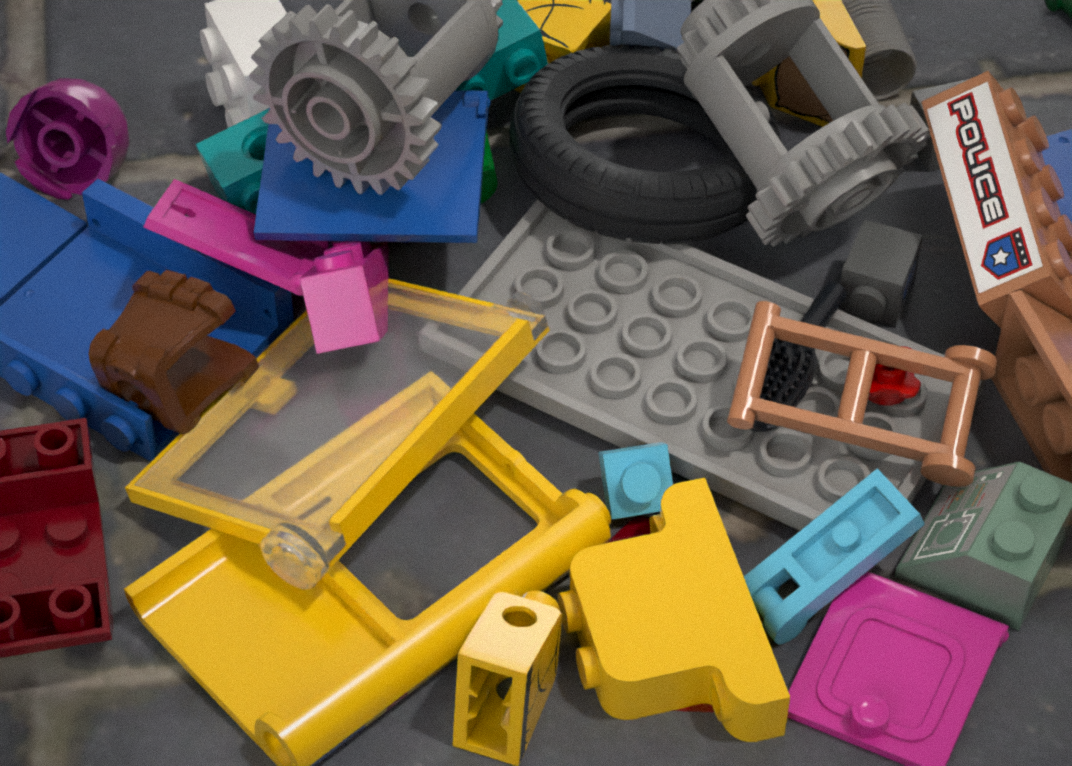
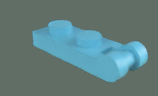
M878 468L744 576L756 610L764 618L763 628L775 643L784 644L794 639L804 629L809 618L925 525L920 513ZM791 578L799 588L783 600L777 592L779 587Z

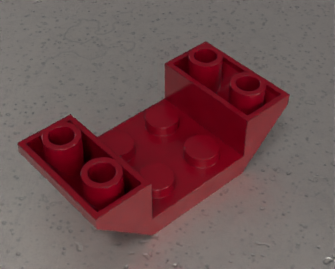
M81 418L0 430V658L112 640L114 629L113 608L102 513L87 419Z

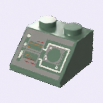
M1019 461L975 471L973 482L967 486L955 487L944 485L924 519L925 525L917 531L898 564L894 577L1019 631L1069 537L1072 526V483Z

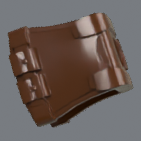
M166 270L159 275V273L146 271L132 285L134 293L109 330L103 328L91 341L88 353L89 362L101 388L126 402L131 400L137 403L139 409L150 414L152 420L162 423L166 429L186 434L196 427L201 420L200 414L209 404L238 381L246 383L258 370L259 364L256 357L249 351L235 344L207 336L220 325H224L236 311L231 300L226 295L213 290L208 282L194 277L187 279L185 274Z

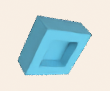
M658 442L598 452L605 503L611 519L660 512L662 496L673 485L668 445L666 443Z

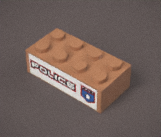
M989 71L922 101L979 307L1001 329L1009 292L1022 290L1066 316L1072 322V223L1066 214L1061 215L1057 201L1064 198V191L1053 167L1050 164L1045 165L1042 151L1049 148V143L1037 117L1033 115L1027 118L1016 91L1012 87L1004 90Z

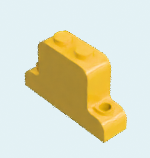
M705 477L676 483L664 492L661 499L660 514L650 516L651 534L587 547L574 556L570 565V591L558 593V605L560 612L563 614L562 624L565 632H577L581 648L576 649V662L582 685L585 690L595 688L600 705L606 713L617 719L633 720L698 704H710L718 721L722 722L725 729L739 740L758 742L785 735L790 695Z

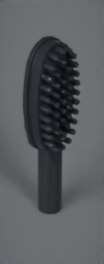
M828 281L825 283L800 322L826 328L847 296L845 288L837 282ZM774 339L760 399L797 408L805 397L814 378L817 367L815 348ZM754 420L753 428L748 430L764 432L777 426Z

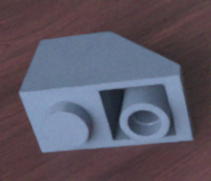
M611 0L610 45H629L631 48L633 45L659 47V50L662 51L665 48L677 51V47L684 43L680 30L682 24L691 13V0Z

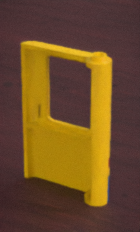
M432 376L244 507L324 532L330 526L328 520L449 393V390ZM473 413L418 474L446 454L451 452L461 453L532 517L538 525L415 618L402 620L396 617L339 560L331 568L212 528L124 588V592L132 610L146 629L277 766H315L455 660L463 643L494 593L506 592L522 597L529 591L544 592L570 572L572 559L579 551L587 547L608 543L611 538L609 527L611 516L605 504L596 495L583 493L574 488L562 494L529 464L521 453L513 449Z

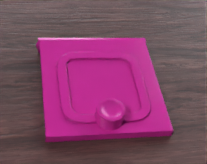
M176 179L167 188L144 224V228L300 296L303 295L300 277L315 265L314 259L323 256L324 250L329 247V241L255 240L253 232L256 214Z
M867 571L833 599L788 691L790 703L787 718L905 766H947L998 648H1001L1003 643L1008 640L1009 626Z

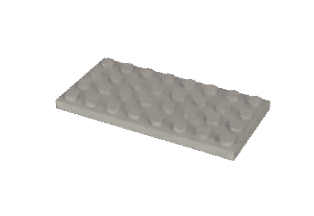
M537 200L457 294L494 303L497 314L508 316L512 322L519 318L529 321L532 327H536L537 323L549 326L550 331L496 390L621 448L664 442L668 445L672 472L689 480L705 477L709 489L799 531L877 468L910 504L927 479L920 472L922 465L920 461L780 426L769 431L755 432L738 429L729 425L727 419L756 303L759 301L775 303L781 308L780 317L801 321L815 299L685 243L664 244L661 241L660 244L631 242L630 238H626V241L606 237L598 234L597 230L591 232L570 223L567 219L558 216ZM837 310L826 327L897 346H906L913 350L941 357L945 356L841 310ZM431 325L421 337V355L465 375L496 341ZM815 349L817 367L814 378L805 397L797 408L837 418L850 357ZM914 373V376L921 382L920 391L915 397L905 399L903 402L891 406L878 405L869 400L867 401L863 419L864 425L940 443L952 382ZM980 380L976 401L984 389L985 380Z

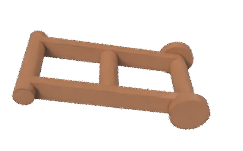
M768 301L756 303L727 419L729 425L738 429L748 430L753 428L754 420L920 461L922 462L921 474L938 484L961 487L970 485L973 482L976 467L964 456L980 380H987L995 375L997 359L993 354L978 347L958 345L948 348L945 356L941 357L780 317L781 308L777 304ZM774 338L850 357L837 418L760 399ZM876 364L952 382L940 443L863 424Z

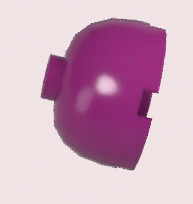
M59 78L28 92L10 111L5 131L7 144L13 140L15 150L20 157L14 161L20 174L37 190L57 199L69 200L72 198L71 193L82 195V192L97 179L108 183L124 164L129 147L127 118L119 103L104 88L82 79Z

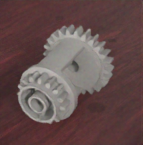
M345 0L335 10L331 5L326 4L318 13L310 5H305L297 14L289 11L260 38L258 42L261 46L251 56V59L258 66L249 74L250 79L262 86L253 95L255 101L270 107V110L262 117V120L265 123L278 124L282 131L275 140L278 143L292 142L297 147L293 157L296 162L302 161L306 157L313 161L314 176L319 177L325 170L332 172L333 181L337 188H341L350 179L358 194H363L370 185L379 195H382L390 186L399 190L409 179H414L430 161V155L438 148L439 144L433 137L441 130L442 125L432 119L431 116L463 81L475 76L492 58L497 46L498 29L503 25V20L497 16L498 9L503 5L502 0Z
M704 0L690 13L682 24L680 33L684 43L678 46L676 50L679 53V58L687 68L684 75V84L692 96L700 102L757 188L755 196L758 200L748 205L747 208L750 212L746 214V217L764 245L771 243L774 247L782 241L788 244L798 235L804 238L812 231L828 229L855 215L889 189L898 176L905 171L903 166L918 158L916 153L927 146L925 141L931 137L928 132L930 130L912 105L908 107L906 103L901 104L897 108L894 104L886 108L877 102L820 19V11L812 0ZM788 56L791 57L833 119L832 122L805 138L790 151L786 150L768 123L770 114L767 106L760 101L754 102L744 87L769 72Z

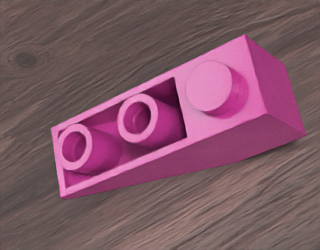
M362 241L333 242V247L324 250L323 256L315 258V265L300 277L317 354L379 342L388 331L389 249L387 242L370 244V242Z

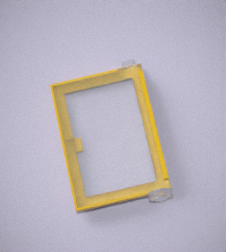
M388 278V331L379 342L319 354L316 353L306 310L257 358L259 368L246 383L238 381L218 396L200 414L201 420L193 430L186 434H179L125 487L128 497L132 503L260 544L266 562L278 576L295 587L301 589L313 588L328 572L329 567L332 568L550 331L544 310L539 301L526 292H516L506 302V305L503 306Z

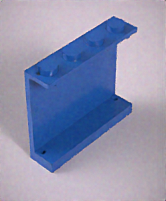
M97 179L82 192L88 227L0 306V377L5 379L18 393L24 396L32 394L53 406L66 420L86 418L88 427L104 435L111 445L121 451L131 450L151 462L180 433L166 429L162 423L152 420V416L139 409L137 403L131 400L126 402L101 388L92 370L88 356L90 343L96 334L103 328L109 330L124 311L134 293L132 285L146 271H152L161 275L166 270L185 274L187 279L194 277L210 283L213 290L226 295L231 300L236 311L224 325H220L207 336L235 344L249 351L256 358L294 320L291 292L144 228L146 219L154 207Z

